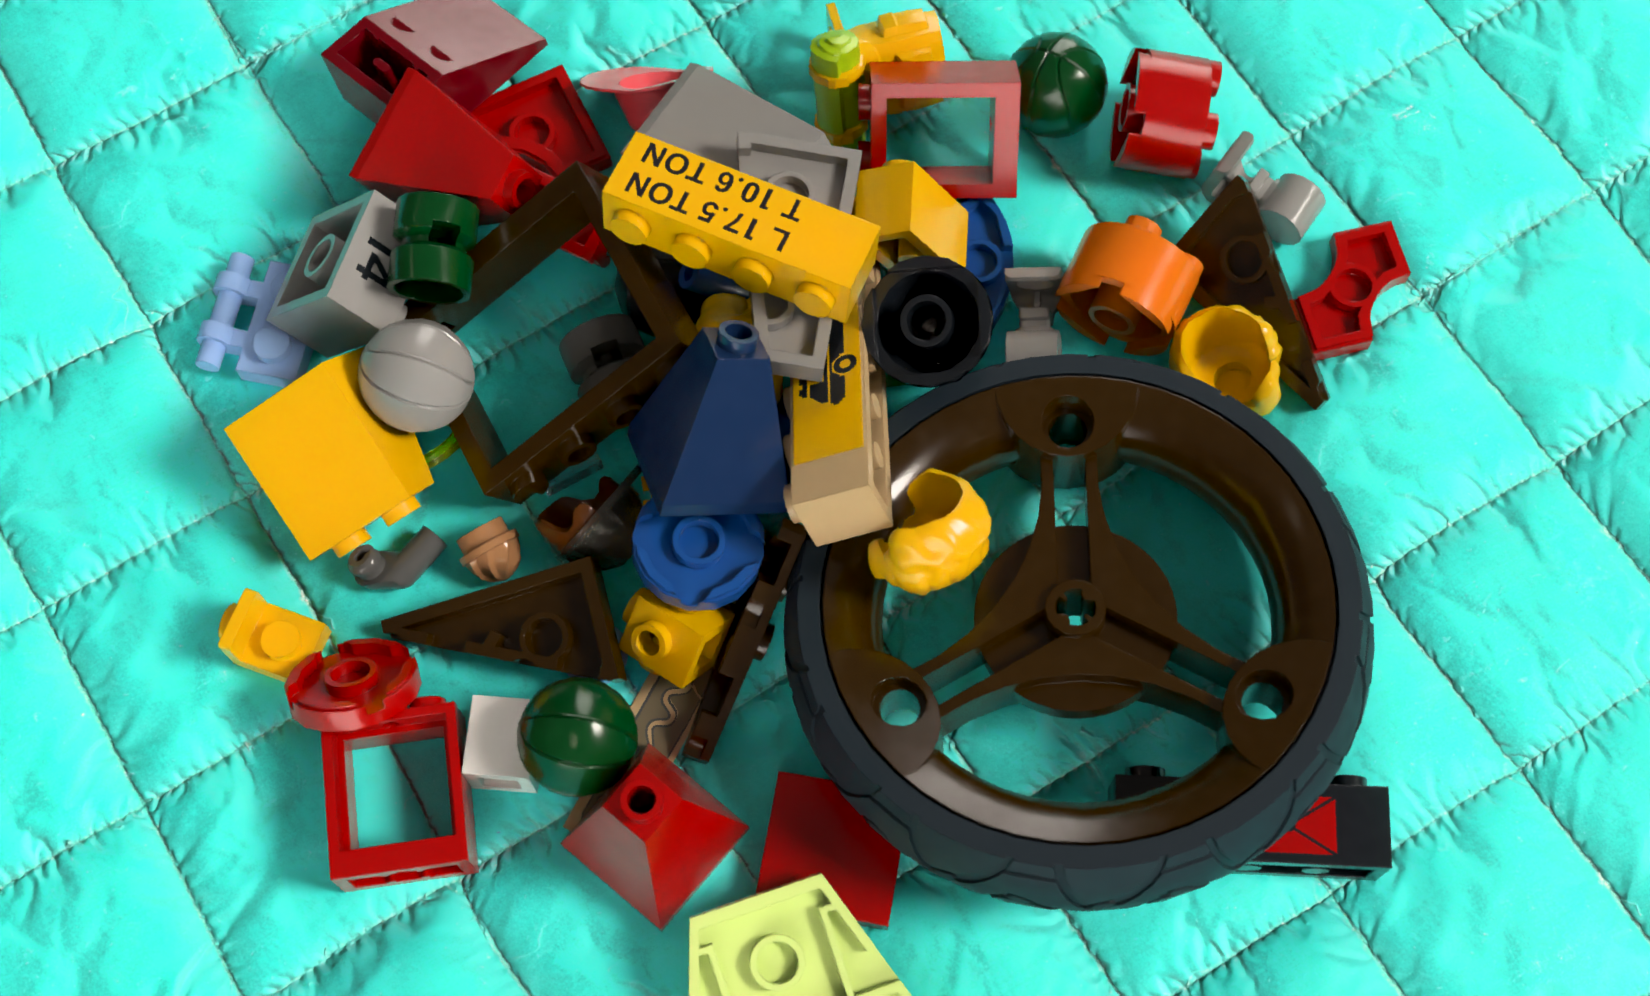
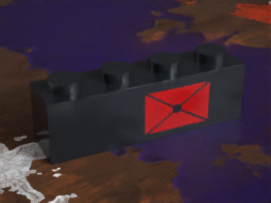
M1131 766L1125 769V774H1115L1108 787V801L1140 795L1163 787L1181 777L1165 776V769L1157 766ZM1334 776L1328 788L1319 796V799L1302 819L1270 848L1230 874L1376 881L1392 869L1389 787L1367 786V779L1362 776Z

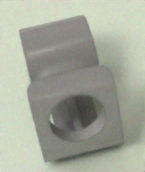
M1243 131L1203 183L1201 188L1202 194L1209 202L1213 203L1236 175L1243 176L1251 185L1270 239L1284 245H1295L1300 242L1324 208L1326 203L1325 196L1312 181L1294 173H1286L1279 179L1273 180L1269 177L1270 173L1261 168L1254 177L1247 176L1241 159L1252 146L1254 137L1250 132Z
M1062 267L1005 268V281L1010 290L1012 300L1019 309V328L1015 331H1007L1006 362L1029 357L1062 354L1060 330L1051 328L1054 323L1055 314L1058 311L1056 306L1061 298L1060 296L1055 297V294L1064 275Z

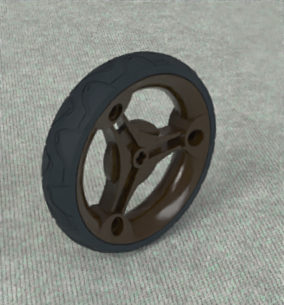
M1061 354L1029 357L1005 362L1000 365L996 364L968 373L950 384L939 386L895 412L888 418L893 527L816 547L807 532L790 572L786 592L783 632L784 648L786 649L785 665L789 686L793 692L792 699L803 731L815 755L841 795L860 815H863V819L873 830L902 854L912 858L932 873L968 890L980 894H990L991 897L1005 902L1049 910L1100 911L1126 909L1145 903L1151 904L1165 901L1200 889L1210 882L1238 870L1270 848L1310 810L1319 799V796L1328 788L1342 765L1344 757L1347 756L1362 722L1369 694V686L1372 680L1375 651L1374 624L1370 622V616H1373V601L1366 565L1361 556L1356 535L1334 493L1327 490L1325 487L1327 483L1319 471L1294 443L1286 438L1270 422L1230 395L1223 396L1221 394L1222 391L1201 380L1162 366L1104 355L1088 357V355ZM1068 444L1075 445V447L1066 448L1059 445ZM1125 463L1141 466L1184 486L1221 515L1249 551L1262 577L1271 615L1270 647L1256 653L1247 662H1243L1216 649L1177 622V608L1173 591L1161 568L1139 546L1111 532L1105 518L1098 482L1104 481L1117 473ZM1008 466L1016 475L1031 483L1040 485V506L1034 533L1022 538L1006 549L986 572L976 596L974 628L943 653L913 669L904 661L886 654L884 651L882 619L888 581L876 579L872 574L868 561V544L878 538H883L884 542L888 543L890 534L894 530L901 528L904 520L914 514L915 506L907 495L908 485L924 470L935 468L961 477L970 483L988 473ZM1084 487L1086 526L1055 527L1054 488L1070 489ZM1068 616H1080L1082 625H1070ZM1169 661L1227 689L1224 699L1222 700L1166 672L1165 669ZM983 664L985 665L991 676L938 705L933 694L935 691ZM1135 701H1139L1184 715L1217 732V753L1189 774L1163 787L1140 795L1112 801L1087 803L1051 801L1003 789L957 765L944 754L943 736L971 720L1018 703H1022L1033 710L1047 715L1081 719L1107 715L1129 706ZM1249 703H1260L1271 709L1277 717L1269 719L1253 718L1246 714L1243 706ZM899 709L910 710L918 716L915 722L905 726L891 725L885 722L886 717L890 713Z

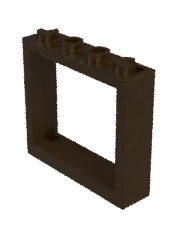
M575 161L480 240L474 249L466 252L474 261L471 296L468 301L458 304L441 305L408 300L404 304L407 306L405 319L422 318L432 320L456 333L590 222L656 337L652 342L510 454H507L474 389L470 401L463 412L454 421L449 423L484 495L517 504H522L535 493L543 495L547 491L551 480L569 466H575L588 460L596 452L597 445L617 429L629 426L699 333L651 248L645 244L632 245L624 242L612 231L604 229L602 190L609 177L579 161Z

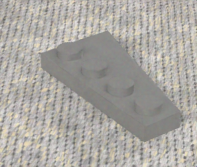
M737 130L736 148L738 170L740 172L852 215L862 150ZM749 291L752 325L758 330L759 337L770 357L772 374L822 383L833 319L808 315L794 303L769 293Z

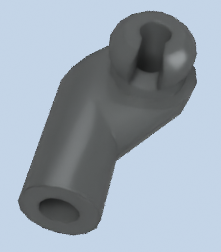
M423 525L401 551H378L369 544L357 547L349 556L348 569L355 576L356 582L367 589H405L411 587L447 548V545L434 532Z

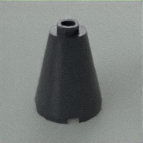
M922 255L898 262L887 271L888 273L879 281L876 287L871 289L865 300L861 326L867 350L888 375L904 384L932 388L957 381L979 363L989 346L993 332V309L988 293L972 272L949 258Z

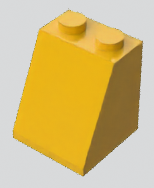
M365 347L320 363L224 428V431L310 561L330 549H333L338 558L353 551L372 538L365 527L381 517L388 527L421 507L415 495L435 483L415 433L399 431L386 425L373 414L364 402L360 393L357 375L360 356Z

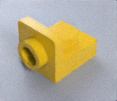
M245 588L238 603L229 605L221 618L218 628V637L220 639L218 647L234 664L286 682L293 668L307 656L319 651L322 653L332 631L325 623L267 603L259 592Z

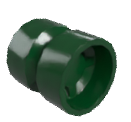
M417 191L399 196L396 202L392 236L401 245L391 250L386 288L392 294L401 298L427 304L450 305L468 301L471 296L474 261L466 252L474 249L477 242L480 210L476 204L455 195L439 192Z

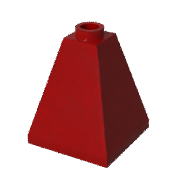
M410 67L406 69L348 175L370 191L375 189L394 203L397 202L399 196L417 191L439 192L467 199L476 204L480 210L478 226L502 223L540 191V182L543 178L491 128L424 75Z
M648 743L632 761L624 776L616 784L608 788L560 844L662 932L746 834L749 826Z

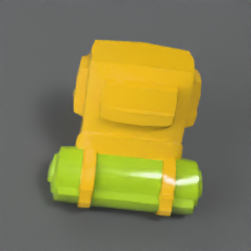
M835 3L826 4L828 32L817 35L811 41L809 75L813 79L816 98L814 126L825 133L831 145L858 150V141H866L868 121H858V83H870V62L945 61L942 35L935 10L923 12L922 9H912L896 13L890 12L879 15L877 21L844 30ZM944 98L887 99V114H900L903 111L921 109L943 102Z

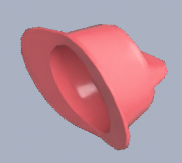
M705 66V68L713 72V66ZM659 67L608 69L581 78L580 86L588 90L614 93L629 125L634 131H638L684 70Z

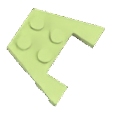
M820 872L689 916L688 996H912Z

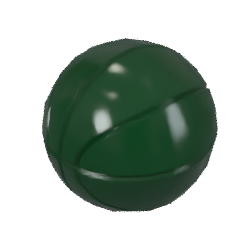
M1065 32L1042 33L1023 43L1010 58V60H1016L1021 80L1019 124L1033 134L1049 138L1067 137L1088 127L1101 112L1108 93L1107 70L1102 58L1094 47L1080 37Z
M587 677L562 679L543 687L524 708L517 727V748L525 770L541 786L550 792L565 797L589 796L612 787L624 776L631 766L638 746V728L630 705L619 692L606 683Z

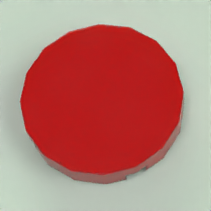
M365 638L352 639L338 644L339 653L324 659L321 651L307 656L293 668L284 684L291 715L295 721L305 728L313 730L342 732L376 725L402 712L416 699L422 682L415 656L414 658L410 657L407 647L396 641Z

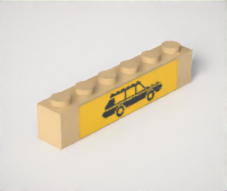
M875 260L874 266L846 323L833 319L822 383L790 377V386L783 389L784 405L790 419V434L784 436L783 447L791 469V483L785 485L783 489L785 506L793 523L803 524L816 547L893 527L886 374L868 352L861 326L865 300L871 289H874L881 280L880 262L878 260Z

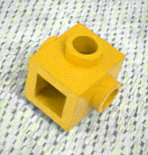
M643 587L632 596L625 607L622 619L627 625L619 647L620 650L637 660L643 669L654 675L662 676L682 689L713 667L735 614L724 607L715 610L687 611L664 603L649 589Z

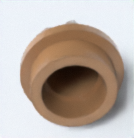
M501 516L470 531L456 541L464 555L459 561L463 567H466L481 580L489 582L505 581L514 574L521 561L518 539L520 535L516 528L509 531Z

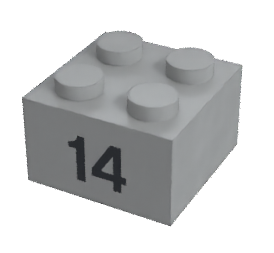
M374 189L314 216L266 321L329 358L366 345L379 330L388 324L404 320L407 315V306L404 305L406 299L392 294L386 288L391 250L401 245L392 236L396 203Z

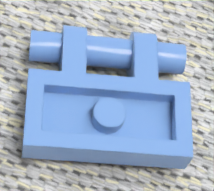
M232 252L226 270L220 271L217 274L212 289L217 297L210 319L201 322L196 341L201 346L195 365L206 371L218 372L225 353L237 355L239 359L235 370L242 380L285 388L307 372L314 350L266 321L291 264L270 261L264 282L251 280L249 278L255 260L247 254ZM241 305L255 307L248 331L233 328Z

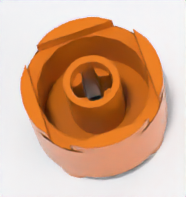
M1131 215L1127 217L1125 223H1097L1087 228L1056 291L1055 297H1061L1056 307L1059 314L1070 326L1097 343L1105 346L1108 337L1111 336L1128 342L1123 351L1125 353L1140 356L1157 355L1167 350L1198 285L1200 275L1204 269L1203 264L1193 255L1183 252L1176 245L1161 237L1162 230L1160 226L1146 217Z

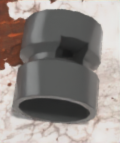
M620 313L603 315L578 325L562 339L559 351L571 380L575 384L580 385L577 395L578 398H581L642 350L645 345L632 318L629 315Z

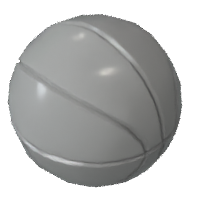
M422 318L404 319L388 324L379 330L363 349L358 364L357 376L360 393L373 414L386 425L399 431L410 433L429 432L442 428L454 421L470 401L475 384L473 360L461 339L446 326Z

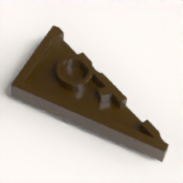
M1236 175L1176 244L1183 252L1199 259L1204 267L1192 297L1204 308L1216 305H1241L1252 314L1261 316L1264 321L1268 322L1273 327V330L1276 331L1278 343L1283 347L1279 362L1281 371L1279 377L1314 410H1319L1330 399V395L1251 185L1243 176Z
M784 518L764 539V557L756 580L736 601L732 612L735 614L734 619L713 665L681 754L682 756L705 765L709 763L753 659L761 661L772 640L775 625L769 623L777 602H782L786 596L790 572L807 535L803 525L795 524L793 521Z
M591 556L381 621L383 633L397 640L614 683L627 681L598 559Z

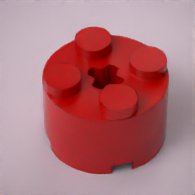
M1134 47L1127 58L1120 84L1127 85L1122 102L1115 103L1110 136V159L1115 161L1113 166L1181 179H1195L1201 163L1202 149L1212 150L1217 136L1219 116L1217 113L1209 112L1211 97H1215L1219 89L1222 63L1209 60L1208 58Z

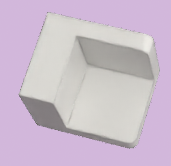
M472 695L461 772L471 788L538 794L539 783L525 770L517 748L518 722L524 708L531 699Z

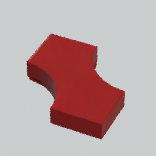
M1391 220L1333 233L1329 242L1332 255L1330 275L1317 289L1303 294L1294 300L1316 361L1368 349L1373 341L1370 318L1373 303L1385 291L1399 284L1406 283L1410 276V269Z

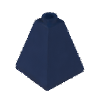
M727 320L722 322L719 327H703L631 421L628 428V438L660 517L788 513L783 494L784 486L788 483L771 361L759 337V332L753 325L740 320Z

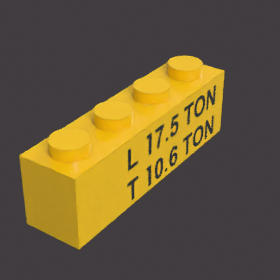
M638 131L633 135L602 190L604 229L612 231L624 242L632 245L645 244L673 255L677 261L693 269L706 268L733 279L739 286L750 292H766L794 303L800 310L814 317H829L846 323L876 260L881 226Z

